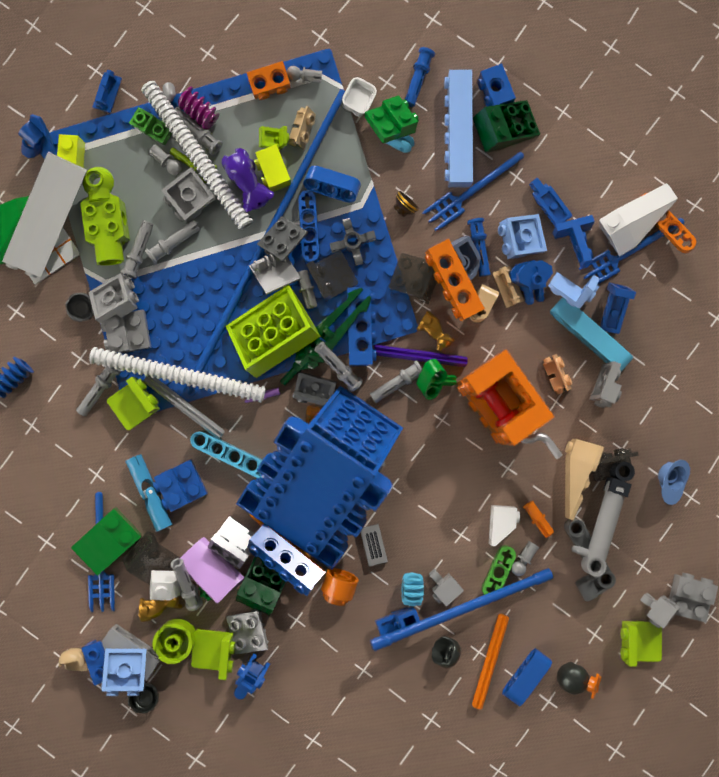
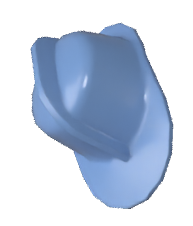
M677 460L674 463L667 462L659 470L658 480L662 487V498L669 505L676 504L680 500L689 478L690 466L685 460Z

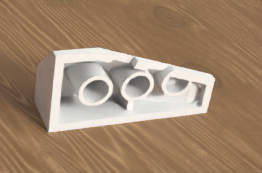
M666 183L599 220V227L620 257L638 246L641 240L651 231L653 226L665 215L678 198Z

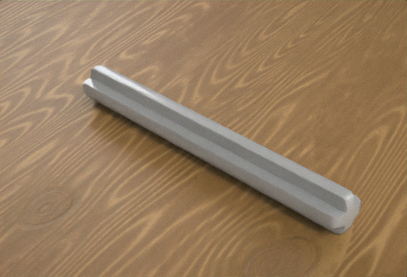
M151 375L144 379L145 384L215 438L220 439L225 431L156 377L151 378Z

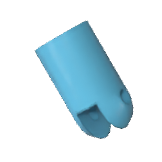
M410 135L386 144L403 153H408L415 142Z

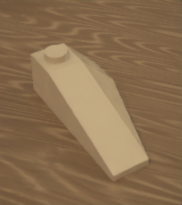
M571 439V442L567 443L565 452H567L565 465L566 518L574 520L583 500L581 493L589 487L590 472L596 471L604 447L578 439Z

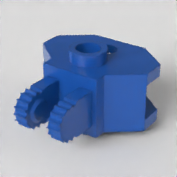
M531 260L516 264L510 271L509 277L512 283L518 285L520 290H523L527 305H531L534 303L533 290L536 301H544L543 288L546 287V282L553 274L552 266L543 260Z
M254 653L246 666L242 664L236 674L239 676L235 683L238 687L234 691V696L237 699L241 700L245 698L247 693L252 694L256 688L260 689L265 681L264 675L270 663L266 662L264 666L255 661L257 655Z

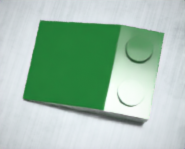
M115 507L80 538L71 549L98 576L133 545L142 534Z

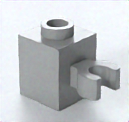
M435 568L429 573L431 578L437 583L432 587L434 592L432 596L439 604L443 602L447 607L464 591L449 573L444 578Z
M648 593L644 594L640 599L644 604L652 608L647 616L650 618L649 621L658 628L662 627L664 629L680 610L678 605L664 595L658 601Z

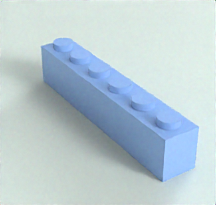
M449 70L448 77L444 78V89H447V95L444 97V107H448V114L444 116V125L448 126V132H445L444 143L448 144V151H445L444 156L445 163H448V170H445V181H448V187L470 188L473 183L472 70Z

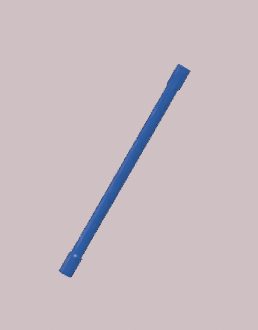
M547 568L530 577L419 622L371 639L372 649L374 652L390 646L394 642L534 585L545 583L553 579V574Z

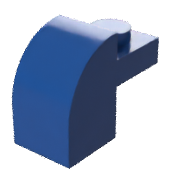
M407 607L395 610L390 615L375 620L381 636L419 622L420 619L415 608Z

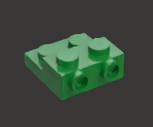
M399 95L383 100L381 107L366 111L364 116L383 144L415 133L419 121L415 112L411 113L407 100H402Z

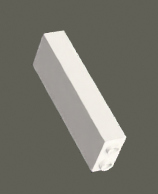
M50 152L47 153L2 262L6 263L7 267L14 270L22 269L25 271V274L34 278L42 276L85 176L86 169Z

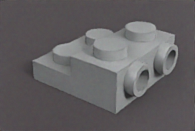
M192 167L161 190L165 195L163 200L169 207L173 205L177 210L174 214L181 222L185 220L187 224L202 213L201 210L216 199Z
M120 273L89 292L95 320L102 323L115 314L122 318L137 309L136 303L139 302V299L132 291L135 286L130 278L126 279Z
M145 310L130 312L122 318L115 314L101 323L102 331L106 332L107 339L104 340V346L110 352L115 351L118 354L152 348Z
M613 361L602 365L590 396V400L595 401L594 405L601 408H611V405L620 399L622 385L615 383V380L617 381L621 375L620 363Z
M683 572L682 576L675 574L669 599L680 607L676 615L706 623L710 605L715 603L718 586L713 584V580L701 577V580L694 579V575Z

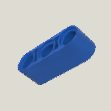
M315 165L309 168L303 181L304 187L309 191L348 203L356 200L361 187L360 181L355 177Z
M534 648L508 681L502 694L517 706L523 705L551 667L552 660Z

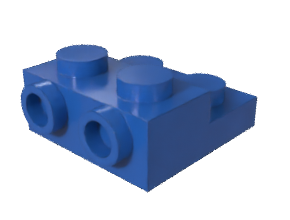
M192 459L154 477L155 482H153V486L157 492L161 491L164 497L161 500L162 504L170 512L208 494Z

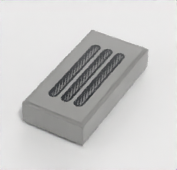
M379 524L363 527L361 535L369 567L388 562Z

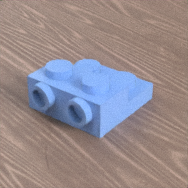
M539 214L511 217L499 222L498 234L503 238L502 252L504 255H507V259L520 258L547 251Z
M105 649L101 691L106 692V696H118L119 692H127V696H139V692H144L147 649Z

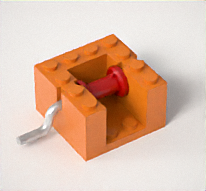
M507 350L493 356L457 382V390L463 397L466 396L470 401L468 403L469 407L473 412L477 411L481 416L479 418L481 424L491 430L490 436L496 444L515 446L519 442L532 444L537 441H543L556 459L563 455L548 435L535 433L529 436L555 416Z

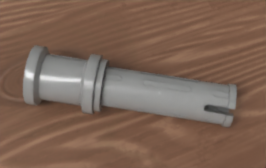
M179 107L174 109L178 113L177 115L181 117V120L184 121V125L188 127V130L196 138L198 144L203 145L209 150L210 155H215L221 149L222 142L216 140L209 130H203Z
M142 220L132 250L126 255V263L124 268L120 270L121 274L133 279L137 278L138 267L143 262L141 257L154 226L152 223Z
M192 220V222L166 240L160 239L157 245L151 249H146L145 252L153 263L157 264V260L166 254L170 255L174 247L200 231V228Z
M324 342L319 343L315 347L314 351L337 373V378L348 386L349 391H355L361 386L362 378L357 377L352 372L350 366H345Z
M417 360L414 361L413 365L405 370H400L398 376L369 394L375 403H378L403 385L412 384V381L419 377L422 367Z
M106 366L102 373L96 376V383L79 407H77L76 411L82 416H87L104 390L112 386L111 382L116 375L121 373V370Z
M176 558L171 562V567L180 584L181 597L186 601L185 606L187 610L195 611L202 606L203 600L198 596L197 586L192 584L183 559Z

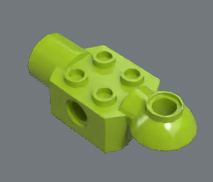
M93 167L85 173L82 181L84 191L88 194V197L80 203L85 241L94 246L97 265H118L124 262L122 246L130 240L125 203L119 197L110 194L114 187V178L109 170L103 167ZM100 178V182L94 185V180Z

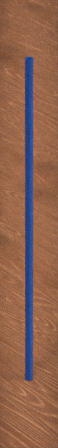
M339 90L265 234L284 215L342 103L345 90ZM258 246L249 265L253 264L255 260H260L265 249ZM249 265L200 357L194 372L200 371L201 373L244 292L253 274ZM186 384L183 392L190 395L194 388L193 385L187 386Z

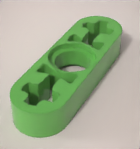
M503 545L498 549L482 585V593L484 595L489 593L486 588L492 587L493 582L490 578L500 582L499 585L495 582L493 587L495 590L503 588L516 558V552L510 546ZM507 550H509L511 557H506L504 561L505 564H508L507 567H505L501 563H497L498 560L502 562L504 559L502 552H506ZM497 567L504 569V574L500 578L495 577L493 574L494 569Z

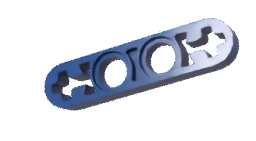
M305 190L300 193L298 199L300 227L307 232H313L315 238L312 241H307L305 238L301 240L302 256L307 264H315L320 258L317 205L315 194L312 191ZM307 196H309V198L311 199L309 200L310 209H306V203L304 201ZM306 214H312L314 219L312 222L307 223L303 220V217ZM308 246H312L313 254H316L313 255L312 259H309L307 256L309 254Z

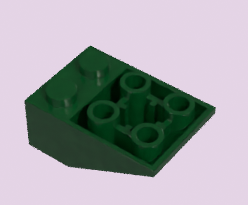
M528 100L487 106L472 118L485 153L501 150L541 135Z
M270 546L265 547L268 551H274ZM255 556L235 601L271 616L286 581L279 576L277 571L268 568L261 558ZM284 558L280 559V561L284 564L289 563L288 560Z

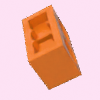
M283 61L246 72L255 99L265 100L271 94H284L291 88ZM279 75L284 80L281 83H275L273 81L274 77ZM263 81L266 85L263 89H257L255 87L256 83Z

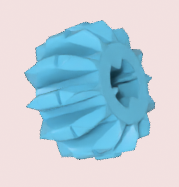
M410 572L403 575L401 597L404 605L415 607L422 604L424 581L421 574Z

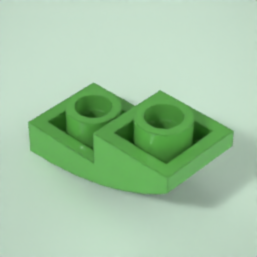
M140 107L137 108L129 122L130 125L164 146L172 135L169 128L166 127V123Z

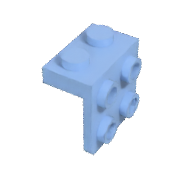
M557 272L548 286L555 295H561L569 305L580 309L586 301L590 302L594 298L599 288L597 284L600 279L593 275L581 289Z

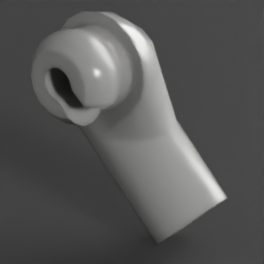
M167 82L163 85L162 89L164 96L171 103L176 97L174 85Z

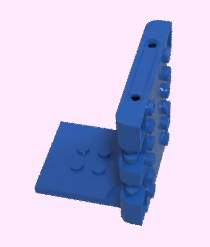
M339 386L310 424H307L298 417L288 418L273 441L277 444L278 451L267 454L257 468L262 478L252 480L246 486L236 505L333 570L348 548L347 536L353 535L357 537L367 522L365 510L372 509L376 511L392 488L391 481L378 471L403 427L342 386Z

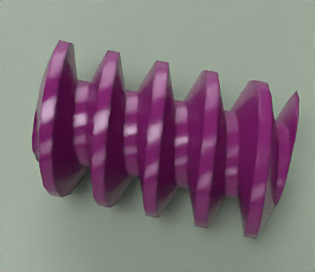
M190 86L179 97L178 107L184 110L187 115H190L191 119L196 120L198 125H202L203 129H210L219 118L220 113L215 115L216 107L209 109L210 102L203 104L204 97L197 99L199 92L191 94L193 87Z

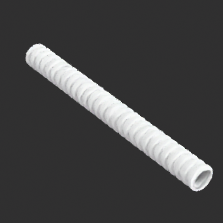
M155 81L145 83L141 89L142 93L145 94L149 103L155 108L156 113H159V117L166 123V127L169 128V131L176 138L180 147H183V151L190 157V161L197 167L196 169L204 177V181H207V185L211 186V191H214V195L218 196L217 199L221 201L222 206H225L224 209L228 211V215H231V219L235 220V225H238L239 230L248 228L253 223V219L249 218L250 215L242 208L243 205L239 203V199L236 198L234 193L232 194V189H229V185L225 184L226 181L222 179V175L218 174L219 171L215 169V165L208 159V155L201 149L202 147L198 144V141L194 140L195 137L191 135V131L184 125V121L177 115L178 113L167 100V97L164 96V93L160 91V87L157 86Z
M94 347L89 357L90 364L96 363L98 366L102 364L103 367H114L116 370L120 368L121 371L126 370L129 373L132 371L133 374L139 373V375L145 374L146 377L151 375V378L157 377L159 380L163 378L164 381L168 379L169 382L175 381L177 384L181 382V385H193L194 388L198 386L199 389L205 388L207 391L211 389L212 392L216 390L217 393L223 392L225 395L229 393V396L233 394L235 397L241 396L242 399L246 397L247 400H250L251 398L253 401L259 400V403L263 401L265 395V386L259 387L258 384L253 386V383L249 385L247 382L241 383L240 380L236 382L235 379H224L223 376L219 378L218 375L212 376L210 373L206 375L205 372H194L193 369L189 371L188 368L182 369L180 366L178 368L175 365L171 367L170 364L164 365L162 362L158 364V361H146L145 358L141 360L140 357L134 358L132 355L128 357V354H116L115 351H104L102 348L98 350L97 347Z

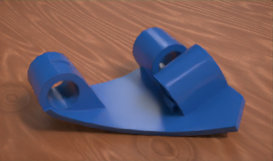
M30 115V120L22 126L18 133L22 138L21 153L27 158H35L41 154L44 159L48 152L56 155L52 138L44 121L40 116Z

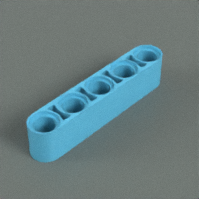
M562 297L550 310V314L605 363L613 361L620 363V370L622 372L633 359V356L578 307L569 305L565 298Z
M196 432L191 436L190 441L194 448L256 478H262L257 468L263 459L221 439H217L206 432ZM199 435H203L205 438V443L202 446L197 443ZM217 443H220L223 448L220 454L214 451V446ZM234 451L240 455L238 462H234L231 459V454ZM250 460L257 462V468L254 471L248 467Z

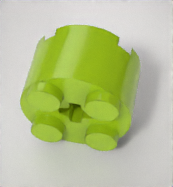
M183 619L167 621L153 638V650L158 655V658L167 664H176L187 658L195 646V627Z

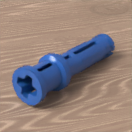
M427 47L419 48L420 54L413 66L415 70L405 97L409 107H415L424 77L429 73L430 62L435 57V52Z
M475 218L467 221V224L470 225V238L477 248L480 258V250H482L484 265H482V260L480 259L479 277L491 275L485 245L487 234L484 233V218Z

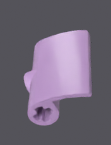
M203 537L180 560L183 559L189 576L218 604L231 590H235L245 577L230 562L209 549L208 545L210 542Z

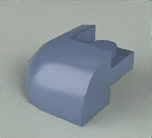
M464 236L451 242L469 279L472 280L477 275L481 258L470 236ZM441 259L440 266L446 269L448 268V262ZM449 277L450 285H457L455 277Z

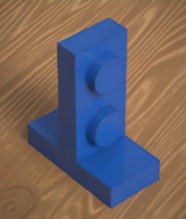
M593 215L555 224L552 232L554 239L565 236L570 237L581 269L588 268L593 259L592 250L588 249L586 244L587 236L585 231L591 230L595 222Z
M609 282L606 290L610 293L600 327L604 331L620 334L629 300L635 298L636 291L627 286Z

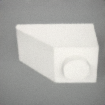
M491 505L489 544L491 546L499 544L516 528V523L520 521V512L517 511L516 507Z
M151 570L150 600H172L181 595V587L174 571Z

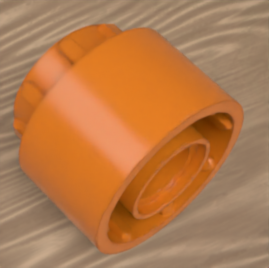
M327 569L321 587L324 599L333 605L344 606L353 599L359 579L354 574L343 569Z

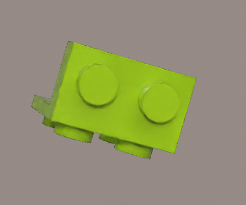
M136 377L126 380L128 385L107 399V403L127 430H132L160 410L157 405V399L148 393L144 381Z
M622 621L620 632L622 639L620 651L622 661L628 666L636 667L637 661L660 662L662 660V627L658 628L650 621Z
M202 629L195 630L192 667L219 670L218 679L226 680L228 674L232 673L234 661L231 660V655L235 651L233 633Z

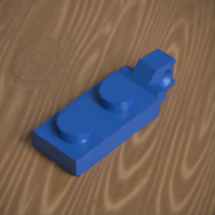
M538 177L529 184L534 191L532 195L554 226L555 224L566 222L573 216L551 185H543Z

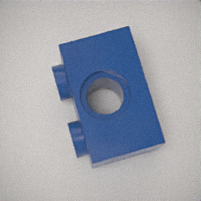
M502 63L480 72L477 84L479 89L484 92L486 107L515 101V94ZM491 87H497L499 91H493Z

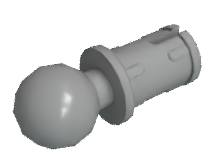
M290 66L286 71L291 81H297L299 78H302V83L305 81L322 82L321 70H309L303 67V71H301L297 66Z
M156 144L150 148L148 154L155 158L161 167L167 166V171L170 174L177 175L181 172L182 166L180 162L171 160V154H167Z
M528 541L522 553L518 555L520 560L513 563L511 567L512 573L516 576L524 575L526 573V564L529 563L531 565V560L540 547Z

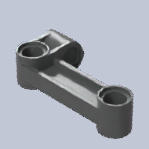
M575 518L574 520L568 519L564 524V529L573 544L588 549L591 536L585 524ZM574 523H578L579 528L573 533L571 526ZM593 561L591 563V570H594L597 567L596 561ZM607 563L604 573L608 575L606 582H601L602 576L595 577L590 574L575 582L585 601L595 599L615 585V575L611 572Z

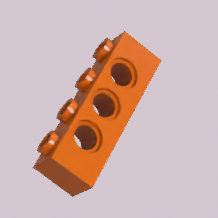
M447 239L429 248L425 252V260L429 266L433 267L435 271L434 278L438 284L441 283L445 299L451 302L453 306L451 310L455 318H459L462 321L484 310L485 308L450 240ZM441 259L448 262V268L445 269L440 266ZM449 277L456 278V286L450 285ZM459 294H463L466 297L464 304L458 301Z

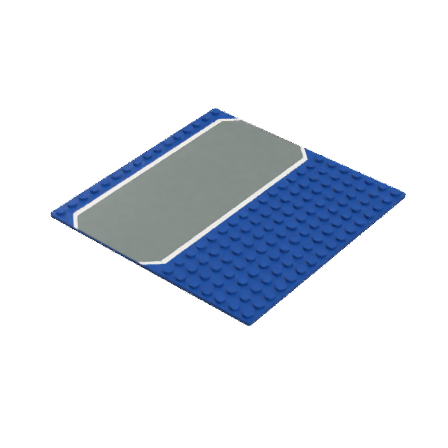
M324 49L283 62L286 71L290 66H297L301 71H303V67L309 70H321V83L310 81L302 83V78H299L297 81L289 80L291 88L288 89V92L280 95L277 93L271 94L265 100L254 98L247 73L193 89L191 94L199 92L197 99L204 97L203 104L210 102L209 109L216 107L215 115L220 113L215 124L207 130L211 132V135L216 140L222 142L221 149L213 156L209 154V150L203 145H200L201 149L208 155V159L212 161V164L218 166V174L222 175V179L226 181L225 184L229 185V189L233 191L232 194L236 195V198L239 199V203L242 205L243 191L234 181L229 179L221 164L224 155L230 156L234 154L235 149L242 148L248 152L249 158L253 161L256 160L255 152L265 149L259 147V128L265 126L280 129L282 126H287V133L290 136L292 127L299 128V126L294 125L297 111L301 107L306 108L308 106L316 114L305 150L299 145L292 146L289 142L284 148L279 150L292 183L339 90L343 89L331 49ZM279 75L273 79L275 83H281L284 80ZM259 81L255 87L263 89L266 84L263 81ZM182 93L176 94V97L172 100L171 105L174 109L178 107V100ZM148 102L49 132L56 155L59 134L79 136L85 142L83 168L87 171L93 167H103L109 170L114 178V187L110 194L119 197L125 203L130 240L122 246L124 262L118 265H97L95 248L85 241L80 203L88 197V194L84 191L82 183L68 213L90 291L120 274V270L124 268L127 260L126 255L132 250L142 220L154 225L141 257L143 262L138 267L137 278H130L135 286L132 291L139 299V302L136 303L137 309L134 311L145 310L152 348L122 353V355L128 354V357L132 355L134 358L140 357L141 360L145 358L146 361H158V364L162 362L164 365L170 364L171 367L175 365L176 368L180 366L182 369L194 370L258 248L257 243L267 231L289 186L275 191L273 198L264 207L246 212L250 215L249 218L253 219V223L244 230L238 229V225L234 223L235 220L231 219V215L229 216L228 211L224 209L225 206H222L221 201L217 199L218 196H215L216 199L202 209V213L193 219L200 228V231L174 247L170 255L166 254L157 260V264H154L145 250L151 249L158 244L160 239L166 240L187 225L185 220L181 222L174 214L177 211L173 205L169 207L163 200L165 195L161 190L190 167L172 156L171 160L179 161L182 170L177 175L170 174L167 171V166L161 167L160 163L148 153L150 148L156 144L167 154L174 147L186 155V152L183 151V147H180L176 138L171 135L164 146L129 124L138 107L153 114L162 121V118L159 117V113H156L152 104ZM341 103L283 217L300 227L298 199L300 193L307 190L303 185V181L311 166H320L355 177L360 181L361 187L356 200L352 203L313 192L317 205L320 258L315 264H307L303 260L301 242L289 254L288 258L297 272L308 270L311 286H314L313 292L317 307L313 309L306 308L303 295L299 291L301 289L299 281L289 285L315 327L347 300V288L370 287L371 292H374L375 304H371V311H375V323H372V331H376V342H372L373 346L418 331V325L351 111L345 110L343 103ZM255 164L257 181L263 184L261 177H264L262 170L258 171ZM96 178L93 184H98L100 182V178ZM307 196L304 200L306 203V209H310L309 200L311 199L309 198V196ZM306 214L303 217V220L307 223L312 222L314 219L312 214ZM350 218L353 230L359 233V235L374 230L376 241L361 244L359 250L363 264L358 266L355 265L352 252L344 249L332 253L330 243L344 240L346 232L342 220ZM308 232L304 238L307 241H312L315 238V234ZM351 238L347 243L350 246H355L358 244V241L355 238ZM308 246L309 254L307 256L309 259H312L313 255L316 254H313L312 246ZM264 252L263 255H262V257H261V259L264 258V256L269 257V255H267V254ZM252 274L226 325L280 289L266 295L257 278ZM348 308L329 327L333 333L348 318ZM363 322L358 323L356 326L360 332H364L368 328ZM225 326L202 372H205L206 375L210 373L212 376L218 375L219 378L223 376L224 379L230 378V380L235 379L236 382L240 380L241 383L247 382V384L288 372L292 368L296 353L255 378L245 370ZM348 330L332 350L336 356L349 353ZM103 332L104 339H107L106 332ZM364 341L357 344L358 350L368 347V344ZM126 370L121 371L119 375H116L119 390L128 385L126 380L131 377L141 378L144 381L146 378L145 374L139 375V373L133 374L132 371L130 373ZM163 378L160 379L162 383L187 402L217 394L216 390L212 392L211 389H208L207 391L205 388L199 389L197 386L193 388L189 395L183 392L186 384L181 385V382L177 384L175 381L169 382L168 379L166 381ZM146 384L148 393L152 394L158 401L157 405L160 410L157 412L175 407Z

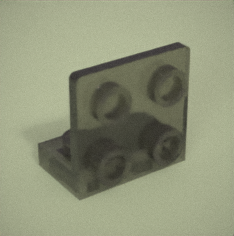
M338 251L317 263L311 261L306 264L325 302L347 291V288L358 285V281L342 251Z
M401 253L389 288L417 297L422 303L429 304L437 283L434 278L435 271L432 266L427 264L425 259Z
M620 448L613 450L614 454L602 452L596 471H592L594 481L606 480L607 477L612 478L609 473L610 466L614 462H629L632 464L630 457L639 456L638 451H631V448ZM620 467L619 469L620 476H623L625 474V469L623 467Z
M147 531L123 558V562L127 572L150 585L151 570L172 571L171 562L180 557L160 545L155 535Z

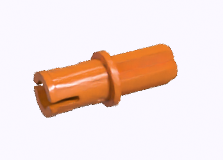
M530 501L523 506L533 520L532 524H536L545 538L554 533V530L545 519L546 515L540 512L534 501Z

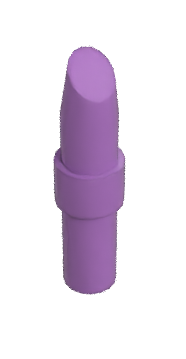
M279 387L266 390L263 400L280 395ZM247 398L245 400L246 403L254 402L251 398L250 400H247Z

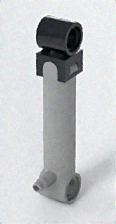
M614 462L609 468L612 478H606L603 488L605 494L588 549L575 545L571 548L573 552L585 556L581 561L582 569L584 572L595 577L602 576L606 571V559L622 505L631 489L632 484L625 482L630 481L635 475V469L629 462ZM620 467H623L625 469V474L623 476H620L619 474ZM593 561H596L597 567L594 570H591V563Z

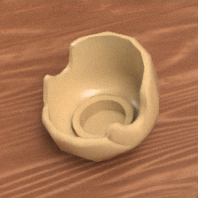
M71 648L60 655L59 667L64 664L66 670H89L82 649Z

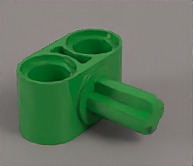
M430 359L424 364L416 385L426 399L432 400L439 395L443 386L456 385L457 377L455 375H447L445 369L436 359Z

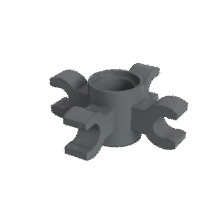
M350 218L342 220L346 232L344 240L330 243L332 253L344 249L352 252L355 265L358 266L363 264L359 250L361 244L376 241L374 230L359 235V233L353 230ZM355 238L358 244L350 246L347 242L349 239Z

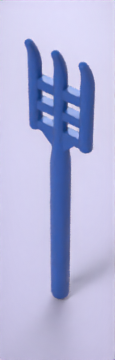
M518 152L459 197L453 196L452 192H448L424 210L422 214H426L436 208L438 213L428 222H433L442 216L445 221L434 230L437 231L445 227L465 212L464 208L461 207L462 201L471 197L522 160L524 154ZM448 198L452 201L451 204L447 203L446 200ZM441 203L445 206L443 210L439 206ZM453 207L458 209L456 213L453 211ZM446 212L451 214L449 218L446 216Z
M683 218L678 219L682 224L685 223ZM675 225L669 226V233L677 229L678 227ZM658 230L641 240L637 247L620 257L619 255H611L610 250H606L592 259L590 265L593 266L594 270L584 276V279L597 274L600 279L598 284L620 272V269L617 267L619 261L665 235ZM605 256L607 257L608 262H605V261H604L603 258H604ZM598 260H599V262H600V264H601V266H599V267H598V265L596 264V262H597ZM610 265H611L612 268H613V271H611V272H610V270H609V268H608ZM603 269H604V271H605V273H606V275H604V276H603L602 273H601V271H602Z
M102 492L95 494L96 524L104 518ZM103 570L98 576L96 574L88 576V600L91 612H94L93 598H99L100 609L104 612V597H110L111 610L115 611L114 574L108 575ZM93 580H99V584L93 585ZM104 580H109V584H104ZM109 588L110 593H104V589ZM93 589H99V593H93Z

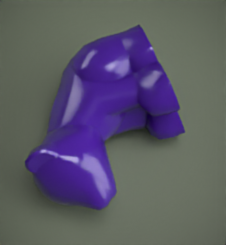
M237 148L234 154L230 156L224 155L221 164L229 179L234 181L243 191L242 202L245 212L264 207L273 198L274 192L265 185L258 183L255 174V162L249 158L248 152L245 149Z

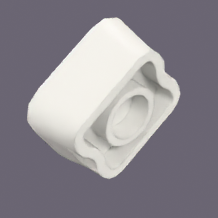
M353 78L343 95V108L353 112L358 117H362L369 110L376 96V87L361 78Z

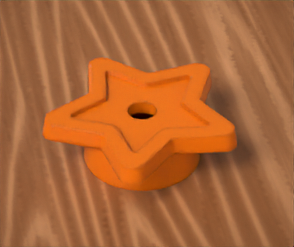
M598 673L596 677L591 676L588 682L587 691L592 693L591 699H594L599 690L601 676Z

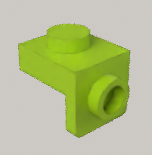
M265 126L259 128V147L268 148L277 144L278 149L281 150L288 144L289 133H287V126H282L280 129Z

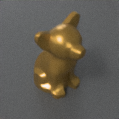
M428 310L417 330H424L431 338L437 340V350L441 352L443 348L451 346L455 339L443 333L440 321Z
M177 596L172 600L148 601L140 598L139 619L141 622L153 620L161 615L167 607L181 609L182 605L179 604V597Z

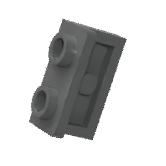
M299 372L292 397L296 398V401L300 403L311 402L315 403V406L323 408L334 394L337 381Z

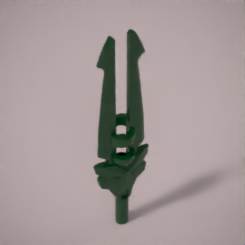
M363 288L349 292L348 299L316 327L320 337L326 341L325 345L331 351L361 312H367L371 296H367L334 333L329 329L363 292ZM320 337L296 352L292 368L280 380L284 386L298 372L308 368L315 369L319 366V362H325L314 351L315 347L323 342L320 340Z

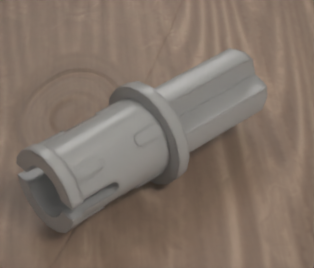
M308 270L297 272L301 277L298 280L301 288L299 291L303 295L306 308L313 309L317 307V302Z

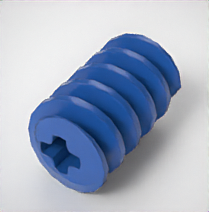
M15 356L13 357L15 364L8 361L9 369L1 368L3 374L0 373V397L2 398L7 396L6 393H11L12 388H17L18 383H23L24 378L30 376L29 372L34 373L33 369L24 360Z

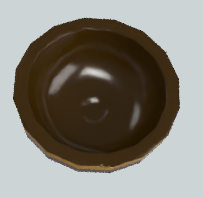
M401 191L397 193L394 209L400 215L405 217L407 214H413L419 210L416 203Z

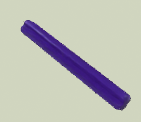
M382 345L374 346L376 356L421 362L436 359L440 364L466 367L468 358L464 356Z

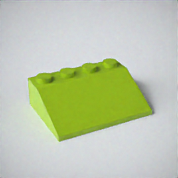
M290 285L283 287L226 325L245 370L255 378L320 337L315 325Z

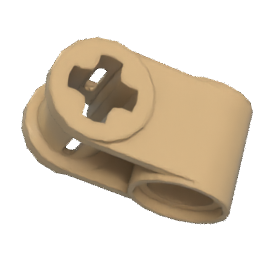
M483 284L480 286L477 294L485 309L481 311V316H478V313L470 316V319L476 323H480L487 318L499 295L498 291Z

